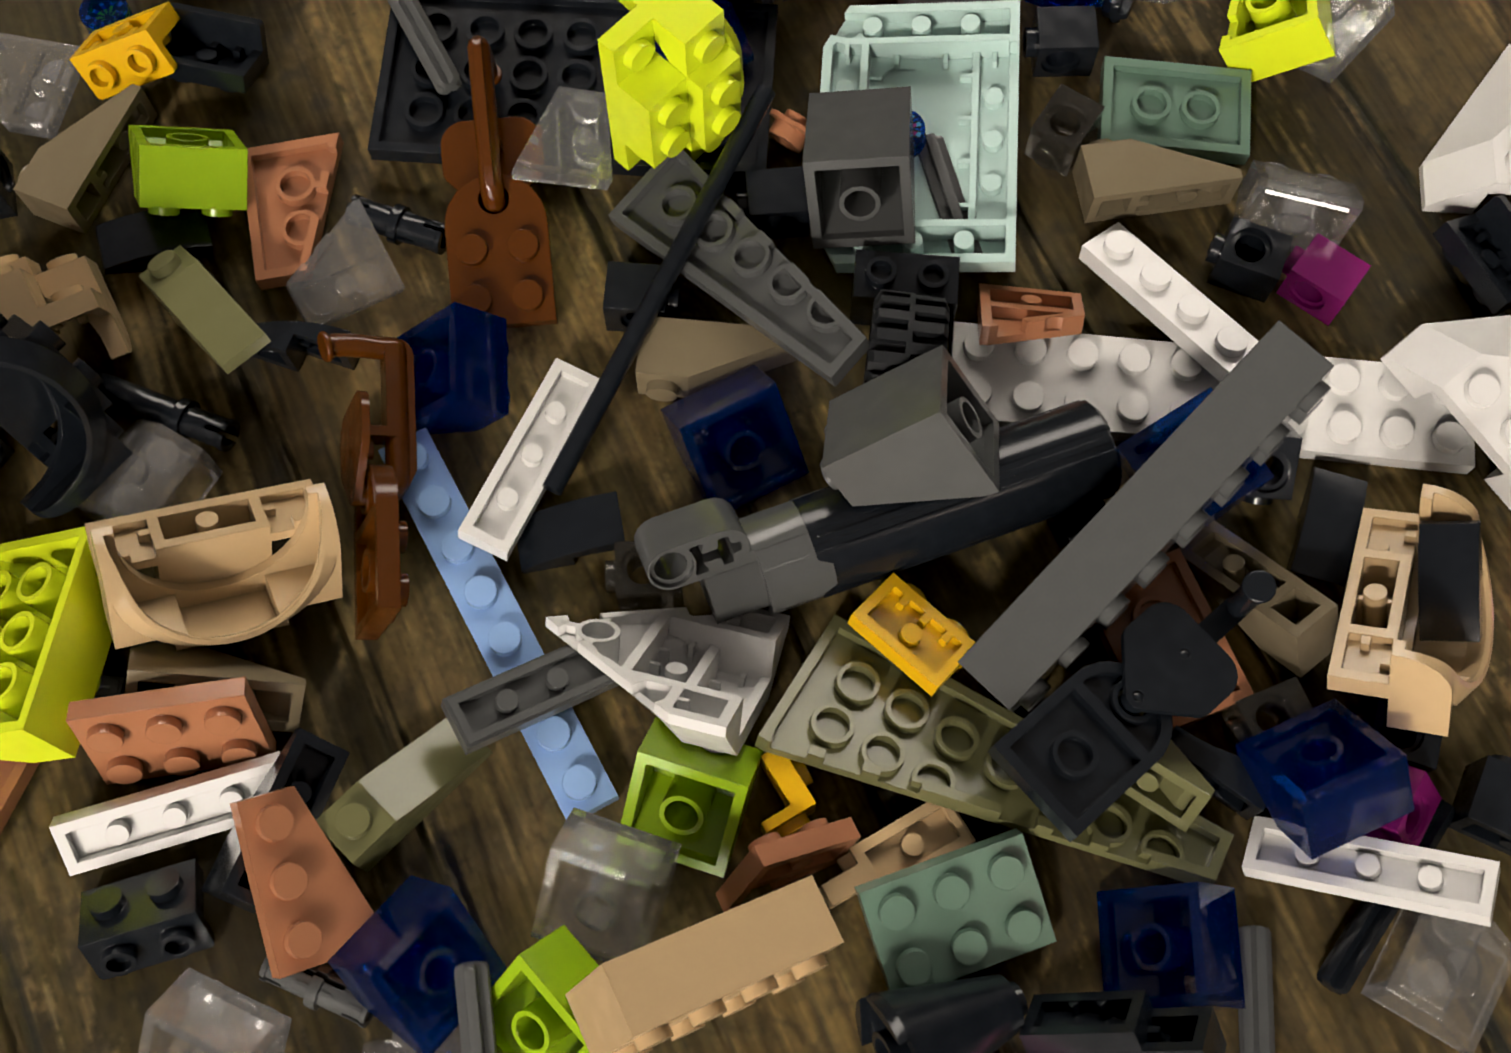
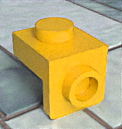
M766 752L761 755V767L786 808L761 823V832L763 835L779 832L780 836L784 837L796 833L803 825L811 822L808 816L815 812L816 802L806 786L813 783V779L805 764Z

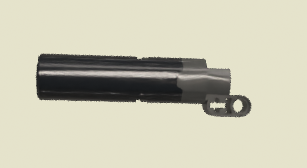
M1077 400L999 427L1000 492L991 496L852 507L839 489L834 490L828 486L739 519L729 502L720 498H710L652 517L643 522L634 535V545L646 575L655 587L671 590L699 581L717 624L764 607L767 608L770 615H774L1113 497L1119 490L1122 480L1120 454L1110 433V427L1101 412L1088 401Z

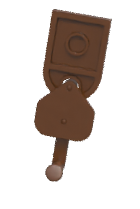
M480 35L472 36L467 45L474 120L460 121L451 125L444 132L441 139L443 175L447 183L457 190L448 205L445 215V237L453 327L456 333L558 324L549 222L541 199L531 188L544 171L541 135L536 125L524 117L498 118L495 85L501 81L502 71L495 62L487 39Z
M320 331L317 336L318 349L322 359L327 363L331 362L335 357L380 360L382 426L370 425L369 394L367 391L357 390L344 415L340 439L341 481L350 505L355 506V640H378L388 625L394 623L401 607L407 606L409 599V577L407 573L400 572V554H404L407 548L408 526L406 521L399 520V500L402 499L409 489L417 471L414 354L407 342L395 337L355 333L328 334L325 331ZM374 445H385V465L367 464L368 460H373Z

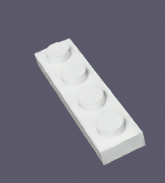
M1119 222L1082 245L1079 259L1218 381L1221 382L1259 342Z
M558 358L555 359L459 527V539L505 561L508 560L546 491L542 484L599 380L598 377Z
M280 751L54 816L49 829L69 875L73 876L232 829L235 824L230 803L253 797L280 755Z
M1254 816L1242 863V869L1246 877L1491 927L1501 872L1500 861L1261 816Z

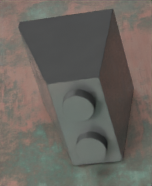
M911 86L809 93L802 163L813 249L915 243L914 128Z
M943 345L829 401L827 425L824 429L823 459L820 462V468L827 484L834 490L839 489L852 507L984 497L1000 492L999 422Z

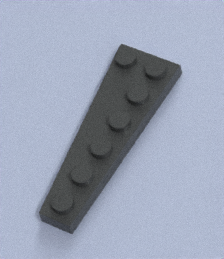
M682 150L673 158L667 157L655 169L651 167L608 216L617 228L663 261L705 184L708 175ZM722 194L680 274L836 387L868 351L869 342L866 336L821 290L816 289L811 284L809 278L775 247L773 241L762 230L759 231L731 198L728 199Z

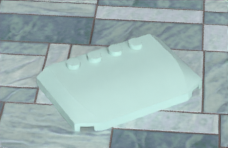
M1020 0L850 5L844 13L845 22L836 35L831 34L823 46L820 93L911 86L912 113L916 117L913 122L920 121L921 127L915 128V130L921 131L920 138L914 137L915 243L824 248L836 273H853L856 249L960 257L959 272H1015ZM934 133L936 136L944 138L965 203H959L961 211H968V219H942L938 216L916 150L917 141L925 138L927 134ZM948 239L954 240V253H951L947 242ZM974 240L979 241L983 253H974Z

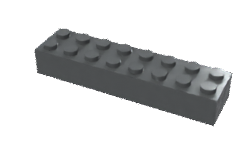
M1279 320L962 656L958 663L1009 711L1014 713L1020 706L1024 707L1028 712L1031 711L1052 688L1045 681L1046 678L1059 665L1068 671L1090 648V642L1085 637L1096 625L1099 624L1107 630L1129 607L1130 600L1125 595L1137 583L1145 590L1166 568V563L1170 558L1165 552L1175 542L1180 547L1185 548L1206 525L1205 522L1209 519L1210 515L1205 510L1214 501L1220 507H1223L1245 484L1244 481L1251 474L1245 469L1248 464L1254 460L1259 466H1262L1283 444V440L1291 432L1285 425L1291 419L1301 425L1323 401L1322 398L1331 389L1324 381L1334 365Z

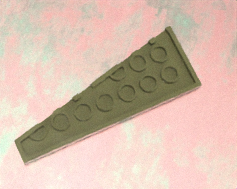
M836 614L829 622L758 734L755 743L757 748L777 756L1005 827L1017 828L1021 832L1208 889L1216 881L1234 837V834L1200 815L1196 817L1188 830L1184 832L1124 793L1078 837L1069 842L988 753L995 743L1024 718L952 678H949L931 697L848 625L847 620Z

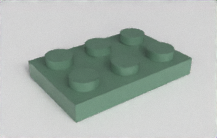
M1105 56L1100 76L1097 140L1104 138L1111 139L1112 141L1134 139L1217 163L1245 165L1250 156L1252 70Z
M1017 828L854 887L888 990L952 981L1057 942L1023 833Z

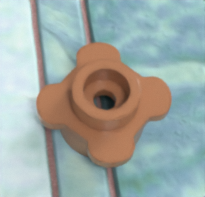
M771 109L769 114L775 120L769 128V136L786 149L800 154L804 148L807 119L791 109H787L785 114L776 109Z

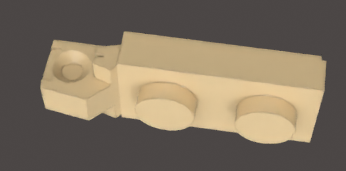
M926 802L850 847L847 854L837 860L843 873L822 884L819 890L831 910L857 895L855 886L968 846L976 840L959 812Z

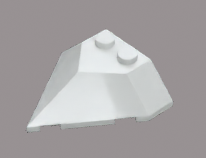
M1510 43L1419 167L1422 211L1472 214L1487 194L1511 195Z
M1511 315L1421 324L1382 356L1380 360L1414 399L1433 392L1497 466L1484 480L1511 510Z
M686 607L600 613V619H589L581 623L569 621L568 615L546 617L545 627L634 696L661 719L681 742L700 746L712 753H727L737 756L769 698L788 631L790 615L781 613L770 615L768 610L758 609L717 624L713 615L692 616Z

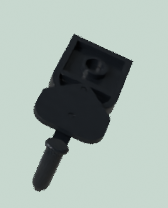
M1253 570L1247 573L1242 580L1241 586L1199 624L1184 609L1175 604L1161 602L1151 605L1123 630L1121 635L1122 663L1113 661L1097 662L1078 670L989 749V755L1065 838L1071 842L1164 755L1172 737V715L1192 718L1205 717L1233 692L1238 680L1237 669L1231 657L1217 642L1259 604L1266 603L1274 597L1277 590L1275 579L1271 574L1263 570ZM1123 690V693L1118 697L1119 691Z

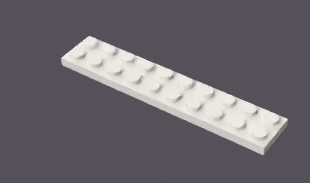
M954 321L952 328L950 356L999 422V427L1077 400H1086L1101 412L1110 427L1113 440L1162 445L1220 383L1175 342L1081 333L1012 343L979 345L978 324ZM1325 357L1334 365L1324 381L1331 389L1322 398L1323 401L1301 425L1297 424L1293 419L1288 422L1303 438L1299 458L1458 474H1468L1475 468L1474 439L1433 392L1414 399L1383 362Z

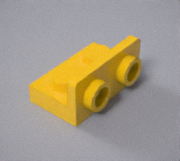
M169 1L94 30L69 60L100 100L117 95L131 84L141 86L173 74L178 68L177 63L165 45L171 40L168 35L181 18Z
M894 572L851 614L847 623L931 697L954 673H958L961 670L962 666L958 661L976 643L969 637L966 629L960 623L946 618L927 601L919 588L913 584L905 583Z

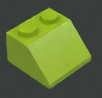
M128 124L134 196L139 207L148 208L150 214L160 216L179 215L180 209H201V213L206 216L230 217L233 215V210H247L248 149L232 129Z
M656 716L637 751L616 843L724 878L752 794L763 750L743 744L737 756L727 753H712L700 746L681 742L661 719Z
M564 924L520 953L492 986L497 1053H589L565 994L599 965Z

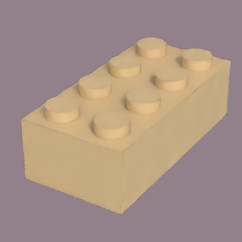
M811 875L604 962L566 993L565 996L589 1053H648L653 1050L652 1047L670 1038L672 1041L678 1040L704 1027L706 1022L720 1015L723 1018L754 1004L758 998L771 992L773 995L778 994L804 981V977L828 966L829 963L825 954L844 943L814 877Z

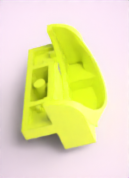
M618 0L630 12L597 39L614 159L628 171L641 159L655 169L667 157L673 158L682 150L694 161L705 151L707 153L714 151L739 123L741 118V98L744 92L742 50L734 30L724 18V10L712 0ZM655 41L665 54L668 61L656 52Z

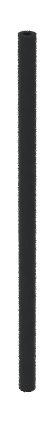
M757 85L741 115L739 123L731 133L542 486L546 490L561 496L771 105L775 92L768 86Z

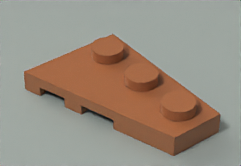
M339 132L247 148V214L255 281L261 290L312 281L344 144Z
M295 786L281 788L230 803L272 978L282 979L391 940Z

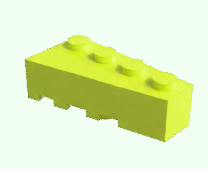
M1330 0L1230 1L1227 14L1230 25L1227 35L1222 36L1219 52L1228 68L1252 70L1251 82L1336 56Z

